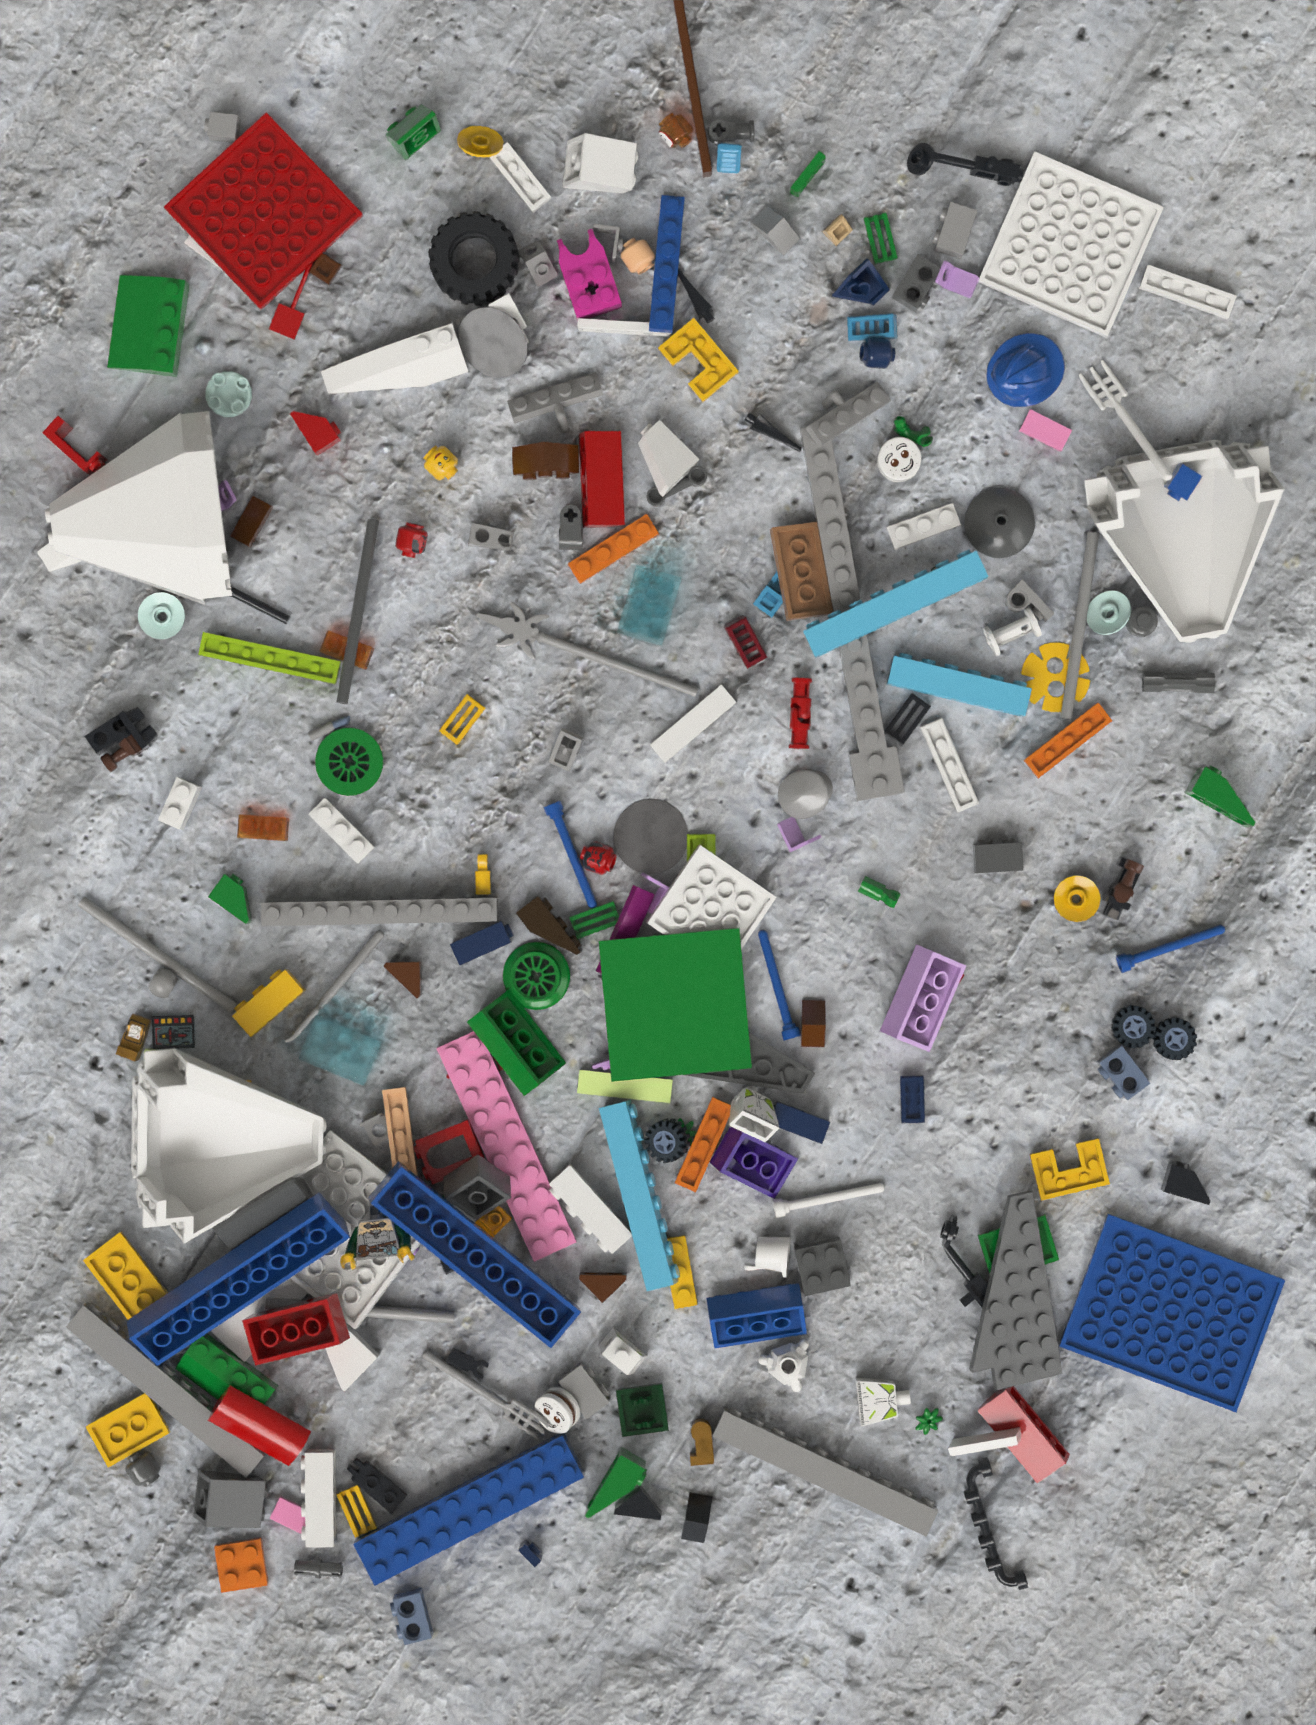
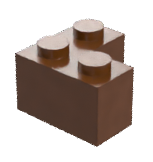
M539 442L512 447L513 475L523 476V480H537V476L539 478H550L553 475H556V479H570V475L579 473L578 445Z

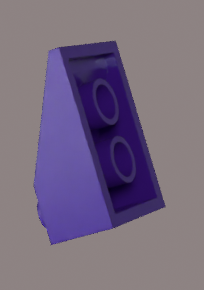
M730 1126L710 1163L719 1172L775 1199L798 1158L769 1141L765 1143Z

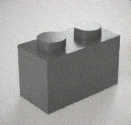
M1016 838L1002 839L1001 844H993L992 839L978 840L979 845H973L974 873L1024 871L1022 842L1016 843Z

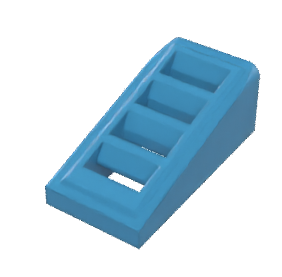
M718 144V172L736 174L740 172L742 148L740 144Z
M894 313L847 317L848 341H863L869 337L898 338L897 316ZM868 321H869L870 334H866V324H865V322H868ZM875 321H879V333H876ZM885 321H889V333H885ZM856 322H860V335H856Z

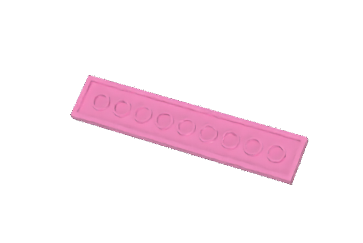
M474 1031L436 1048L488 1162L510 1176L511 1198L506 1202L533 1261L535 1262L576 1243L577 1240L559 1201L549 1191L551 1188L549 1185L550 1181L489 1050Z

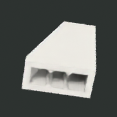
M659 420L654 425L648 424L642 430L641 434L643 436L638 445L658 492L663 497L695 467L700 459Z
M347 1323L350 1338L340 1345L325 1348L339 1385L344 1392L379 1356Z

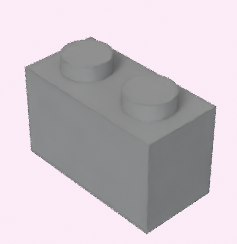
M950 202L948 208L944 207L939 220L944 222L941 231L936 230L932 242L937 244L935 251L962 259L977 210Z
M580 1362L560 1377L558 1382L564 1390L568 1391L575 1398L581 1413L588 1419L609 1403L610 1398L608 1396L610 1392L603 1383L599 1385L595 1380L596 1373L589 1364L585 1366L583 1362Z

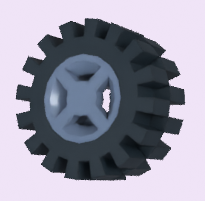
M1129 1005L1116 1012L1115 1018L1112 1019L1113 1025L1111 1030L1114 1033V1038L1120 1044L1130 1048H1140L1145 1044L1147 1045L1151 1038L1153 1039L1154 1031H1156L1155 1019L1145 1008Z
M1176 1017L1167 1018L1163 1022L1161 1021L1156 1028L1153 1045L1157 1052L1167 1059L1181 1060L1182 1058H1187L1190 1053H1193V1049L1197 1045L1196 1030L1184 1019Z
M666 1118L652 1125L649 1128L650 1130L646 1132L645 1136L648 1138L645 1139V1144H649L646 1150L647 1152L652 1151L650 1156L652 1158L657 1157L656 1161H663V1163L674 1162L683 1157V1154L689 1150L687 1147L690 1146L691 1142L687 1141V1139L690 1138V1133H685L688 1129L686 1126L681 1127L683 1124L681 1121L675 1122L676 1119L668 1120Z

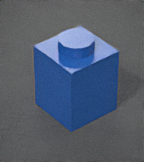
M1180 463L1173 471L1172 479L1167 481L1164 487L1169 490L1167 495L1179 501L1181 498L1188 500L1203 476Z

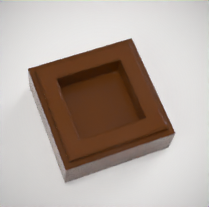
M323 253L318 257L309 272L330 286L342 265Z

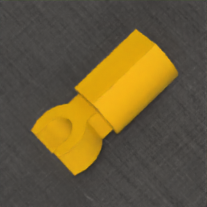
M478 854V871H475L476 895L491 894V872L488 871V854Z

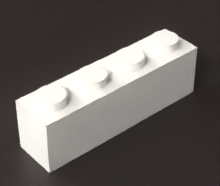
M571 1163L550 1181L549 1185L551 1188L549 1191L557 1200L560 1198L564 1200L567 1204L565 1209L572 1217L578 1216L583 1221L581 1224L582 1228L589 1235L593 1233L599 1239L596 1243L605 1253L609 1250L613 1254L632 1237L631 1229Z
M307 1449L305 1456H301V1470H305V1479L301 1480V1493H305V1503L301 1505V1516L305 1517V1526H302L301 1538L302 1541H305L306 1547H334L337 1543L336 1449Z

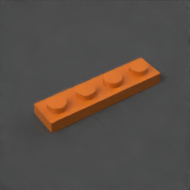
M645 514L569 562L568 566L578 582L582 584L658 536L659 532L648 515Z
M1096 703L1023 761L1036 778L1039 779L1113 720L1102 706Z
M712 1097L674 1182L675 1184L693 1192L697 1191L729 1119L730 1104Z

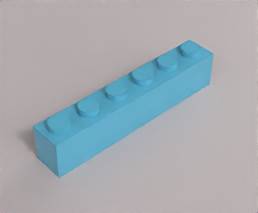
M899 653V656H894L892 659L886 685L1020 717L1026 716L1032 688H1028L1025 682L1013 680V684L1004 682V677L990 675V678L982 677V672L968 669L967 673L958 671V666L945 664L944 667L935 665L936 661L924 658L919 662L912 660V655Z

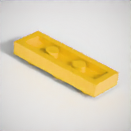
M681 1235L667 1238L668 1241H671L674 1254L671 1255L673 1263L677 1264L680 1277L677 1278L678 1282L670 1286L674 1309L696 1306L698 1303L686 1236Z

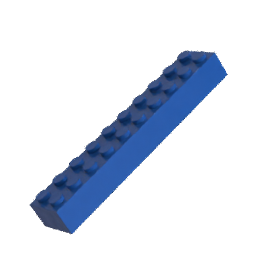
M399 1161L368 1197L374 1207L548 1347L552 1348L581 1313L575 1303Z
M317 1193L128 1319L126 1322L129 1339L159 1366L348 1240L350 1235L346 1221L320 1193Z
M565 1433L557 1434L356 1538L353 1545L374 1586L581 1480L585 1476V1471Z

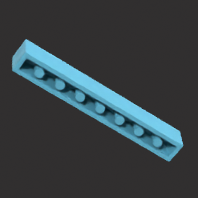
M970 549L958 554V559L951 563L947 559L936 564V570L929 573L927 570H923L913 575L915 579L908 583L904 579L893 584V590L886 593L884 590H880L870 595L872 599L865 603L859 600L850 604V610L843 613L837 610L827 615L828 620L822 623L816 620L807 624V630H804L803 633L814 657L822 656L987 579L988 574L977 551L971 553Z
M630 1099L601 1107L599 1111L646 1290L651 1291L674 1285L678 1282L677 1278L680 1277L677 1264L673 1263L671 1256L674 1254L671 1241L667 1240L665 1233L668 1231L665 1218H662L659 1209L662 1208L660 1197L654 1191L653 1186H656L654 1174L649 1172L648 1163H650L647 1150L643 1149L642 1140H644L641 1127L637 1126L636 1118L638 1113L636 1106L631 1103Z

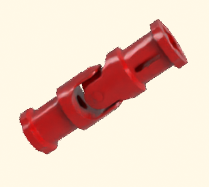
M792 678L794 687L790 704L789 727L792 730L789 748L809 749L807 740L811 724L810 708L812 700L809 698L812 679Z

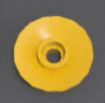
M484 126L467 127L459 132L457 137L458 146L465 153L476 157L494 156L502 150L504 144L502 136L497 131Z
M1078 875L1067 877L1061 881L1055 889L1053 898L1055 909L1060 916L1073 922L1086 921L1094 916L1099 908L1101 899L1099 889L1095 883L1087 877ZM1075 894L1080 896L1078 903L1072 901V896Z

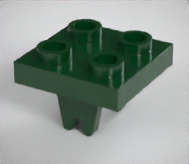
M662 1383L616 1389L622 1437L669 1431Z

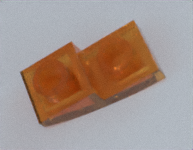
M327 630L319 652L343 661L347 637ZM358 642L355 666L367 670L375 648Z
M239 814L237 838L288 841L289 818Z

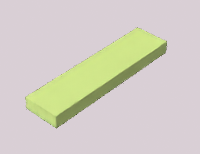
M580 1069L577 1093L670 1103L673 1079L645 1078L611 1082V1073Z

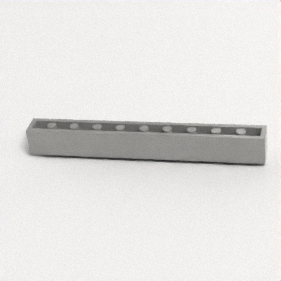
M498 898L261 903V926L499 921Z
M94 1303L83 1305L66 1328L246 1478L266 1453L209 1422L208 1418L214 1407L210 1405L211 1401L201 1393L198 1395L192 1390L193 1386L184 1378L180 1380L175 1376L174 1369L168 1364L164 1363L157 1366L129 1339V1334L126 1335L120 1330L121 1326L112 1318L108 1320L102 1315L103 1310Z
M723 1408L712 1432V1437L927 1537L938 1513L933 1500L922 1496V1499L913 1496V1491L901 1486L898 1489L891 1486L893 1482L880 1476L877 1479L870 1476L871 1472L863 1467L858 1466V1469L849 1466V1461L837 1456L834 1459L827 1456L829 1452L816 1446L813 1449L806 1446L807 1442L801 1438L794 1436V1439L785 1436V1431L773 1426L770 1429L763 1426L765 1422L753 1416L751 1419L742 1416L743 1412L737 1408Z

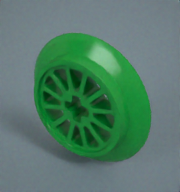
M342 728L330 733L321 742L316 753L315 766L321 782L329 790L340 795L354 796L366 792L378 781L383 769V755L377 741L367 732L356 728ZM345 742H349L348 753L342 745ZM352 743H358L357 748L352 753ZM338 745L340 746L343 755H340L339 753L334 751V749ZM363 746L366 752L357 756L359 749ZM334 753L340 757V760H330L331 754ZM367 754L369 755V761H359L360 758ZM352 755L356 764L355 766L351 765L348 769L346 768L347 764L343 760L344 758L348 759ZM331 762L340 763L338 767L331 770ZM359 764H369L368 771L359 767ZM343 768L342 772L337 778L333 773ZM356 769H359L365 773V775L361 779ZM347 771V782L341 781V778ZM351 771H353L357 781L351 782Z
M530 942L519 946L509 955L503 968L505 990L510 989L521 1005L531 1010L546 1009L558 1003L565 995L570 982V970L565 957L553 946L542 942ZM534 956L540 957L538 966L535 964ZM528 957L531 958L532 968L525 961ZM545 958L549 961V964L542 969L541 966ZM521 962L525 965L528 971H525L518 967ZM552 965L555 971L545 973V970ZM532 970H535L536 973L541 972L540 982L537 983L536 980L531 981ZM516 972L524 973L526 976L516 978ZM555 975V982L547 979L546 976ZM526 979L527 982L519 987L517 981ZM544 981L553 985L551 990L546 987ZM530 984L529 991L526 994L522 989ZM539 985L546 991L545 995H541ZM534 986L536 987L537 996H531Z

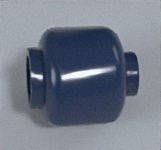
M869 337L865 343L862 342L859 357L860 361H863L864 365L868 368L886 369L890 362L894 361L896 351L889 339Z

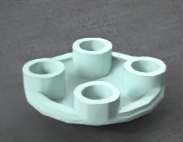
M223 371L214 374L205 390L209 408L223 417H235L242 414L249 407L252 399V389L248 380L241 374L233 371Z

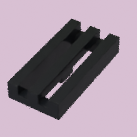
M911 693L884 732L904 745L931 706ZM912 700L916 701V704L895 732L891 729ZM919 706H923L924 709L903 738L899 736Z

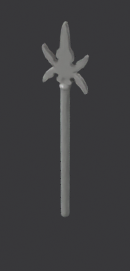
M513 602L510 605L515 615L520 618L519 622H516L515 618L510 617L500 618L484 613L476 614L478 618L499 627L507 635L510 633L514 634L513 639L508 638L497 643L496 646L508 647L519 641L524 653L530 658L535 659L530 645L526 644L525 641L529 639L533 643L537 640V642L551 645L696 697L697 687L547 635L542 631L539 632L537 626L536 628L531 627L532 623H538L541 620L547 619L549 615H535L526 621L522 609Z

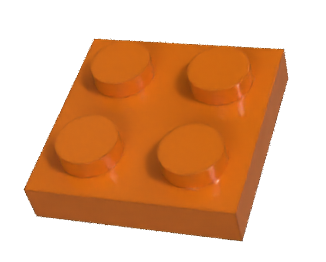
M262 1537L215 1544L214 1550L221 1593L268 1586Z

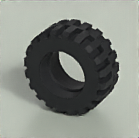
M473 211V214L462 212L457 218L452 216L447 219L448 223L445 225L441 224L437 229V235H433L431 240L432 246L428 254L430 269L439 288L443 293L448 294L452 300H459L461 304L465 305L474 303L475 306H480L483 302L488 301V303H492L496 297L505 295L506 289L512 287L515 282L514 278L515 275H518V263L520 262L517 244L510 229L508 230L501 220L497 221L494 219L493 215L488 213L482 215L480 211ZM470 238H481L488 241L496 252L495 267L488 275L480 279L471 280L463 278L455 271L452 263L455 248L461 242Z

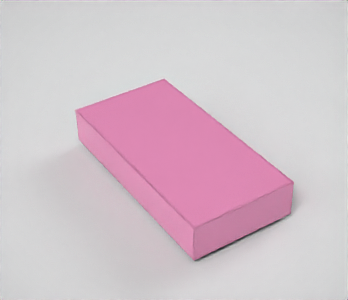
M1031 409L1019 430L1059 452L1062 451L1072 432L1071 429Z
M280 1496L269 1519L301 1534L302 1526H305V1517L301 1516V1506Z

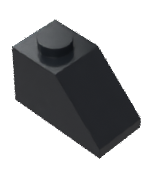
M1176 1161L1175 1165L1168 1163L1161 1190L1210 1205L1211 1200L1195 1171L1189 1169V1164Z

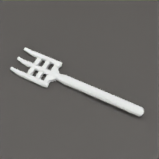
M1101 360V364L1108 377L1103 380L1095 369L1090 367V371L1097 382L1092 387L1080 373L1079 377L1084 387L1102 411L1106 407L1115 408L1121 420L1165 481L1172 479V473L1127 410L1120 404L1122 397H1126L1128 393L1105 361ZM1112 381L1114 385L1108 388L1106 384ZM1100 388L1103 390V391H1102L1101 393H1099V394H1096V392H1095V391H1097V390L1100 389ZM1118 389L1119 393L1113 395L1112 392ZM1105 396L1109 398L1105 402L1101 401V399Z

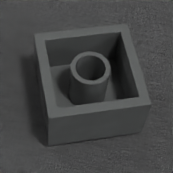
M478 1154L443 1177L444 1199L476 1220L511 1198L510 1176Z
M840 1237L794 1247L805 1296L851 1286Z

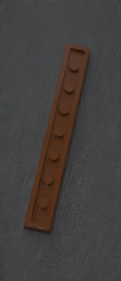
M673 0L703 178L711 177L712 166L683 0Z

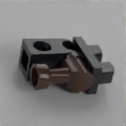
M139 707L128 712L123 710L117 716L84 736L96 754L99 755L116 742L119 744L120 748L112 755L106 753L100 757L110 772L117 769L119 761L128 756H137L150 748L149 743L158 736L151 725L142 731L136 726L137 723L146 718Z
M1119 856L1116 863L1117 866L1122 867L1116 882L1110 885L1109 894H1104L1102 899L1107 902L1102 914L1115 920H1119L1123 909L1129 911L1131 904L1127 903V901H1129L1130 897H1133V889L1144 868L1143 865Z

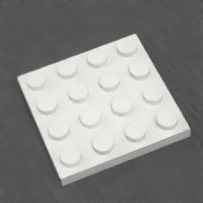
M698 845L646 923L664 935L739 928L742 949L777 897L701 845Z

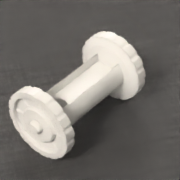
M1029 607L1024 609L1025 617L995 631H992L988 626L983 628L987 644L995 656L1000 655V646L1033 632L1036 637L1042 635L1038 620Z

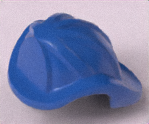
M1037 333L1019 334L1002 343L991 357L986 372L987 383L993 395L1000 402L1008 406L1027 407L1036 405L1048 399L1061 384L1065 372V361L1058 345L1047 336Z

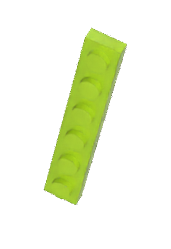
M206 632L202 634L198 653L199 656L331 684H337L341 661Z

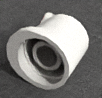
M758 1237L755 1264L746 1263L744 1264V1269L746 1271L759 1269L782 1272V1276L787 1278L791 1237Z

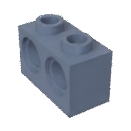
M1118 1045L1097 1061L1100 1066L1097 1070L1105 1080L1109 1078L1114 1086L1111 1088L1119 1099L1124 1097V1099L1129 1100L1151 1084L1121 1045ZM1113 1058H1118L1120 1061V1067L1116 1071H1111L1109 1068V1062ZM1127 1077H1132L1135 1082L1130 1090H1126L1123 1087V1081Z
M422 1588L395 1594L390 1607L393 1617L397 1616L399 1625H396L399 1640L403 1639L404 1645L431 1639L433 1629ZM411 1601L414 1609L410 1611L405 1610L402 1607V1602ZM412 1623L417 1624L420 1631L418 1633H411L408 1630V1625Z

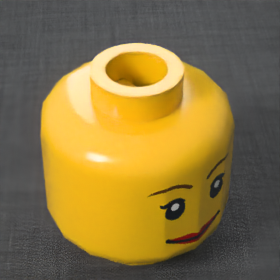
M435 445L423 458L425 460L424 468L437 480H442L445 477L449 480L458 471L456 468L458 458L445 446L437 447Z

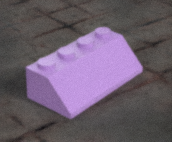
M916 944L880 1031L930 1052L966 965Z

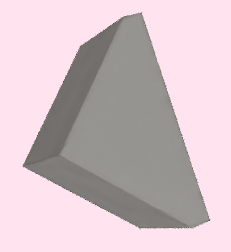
M767 206L750 222L783 256L800 240L785 218Z
M562 728L548 762L570 772L584 737Z

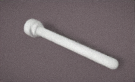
M882 1183L792 1201L782 1200V1198L772 1199L776 1218L784 1217L785 1214L790 1213V1210L880 1193L884 1191L885 1186Z

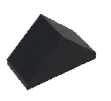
M642 1485L616 1504L614 1515L661 1520L662 1513Z
M689 1492L681 1539L700 1543L705 1542L713 1496Z

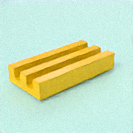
M466 694L440 728L439 732L458 745L486 708ZM468 701H470L472 704L465 711V713L462 715V717L459 719V721L456 723V725L453 727L450 733H448L446 729L453 722V720L456 718V716L459 714V712L462 710L465 704ZM475 707L479 708L462 732L455 738L454 734Z
M358 1485L336 1494L355 1538L377 1528ZM354 1491L357 1494L360 1504L370 1524L368 1526L365 1525V1522L361 1516L358 1506L354 1500V1497L352 1495V1492ZM345 1495H347L361 1527L359 1530L346 1503Z

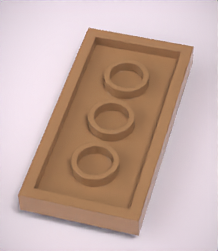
M817 522L772 527L770 534L786 621L827 616L833 613Z

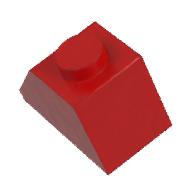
M296 411L290 413L317 456L341 441L338 437L341 431L334 421L329 423L324 417Z

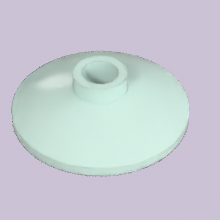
M1105 591L1097 595L1088 607L1087 623L1089 627L1101 635H1110L1118 632L1126 625L1130 618V601L1124 594L1118 591Z
M154 593L144 599L139 607V625L152 638H171L181 630L184 624V608L181 602L171 594ZM165 612L167 615L164 621L159 620V614Z

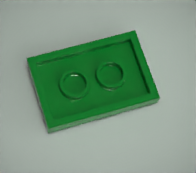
M1046 1215L1037 1216L1044 1264L1058 1261L1059 1257ZM1000 1228L977 1235L989 1275Z

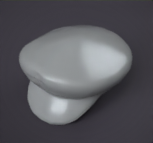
M802 769L788 775L781 782L778 789V801L787 815L796 819H807L818 814L826 807L833 792V785L825 773L811 769Z

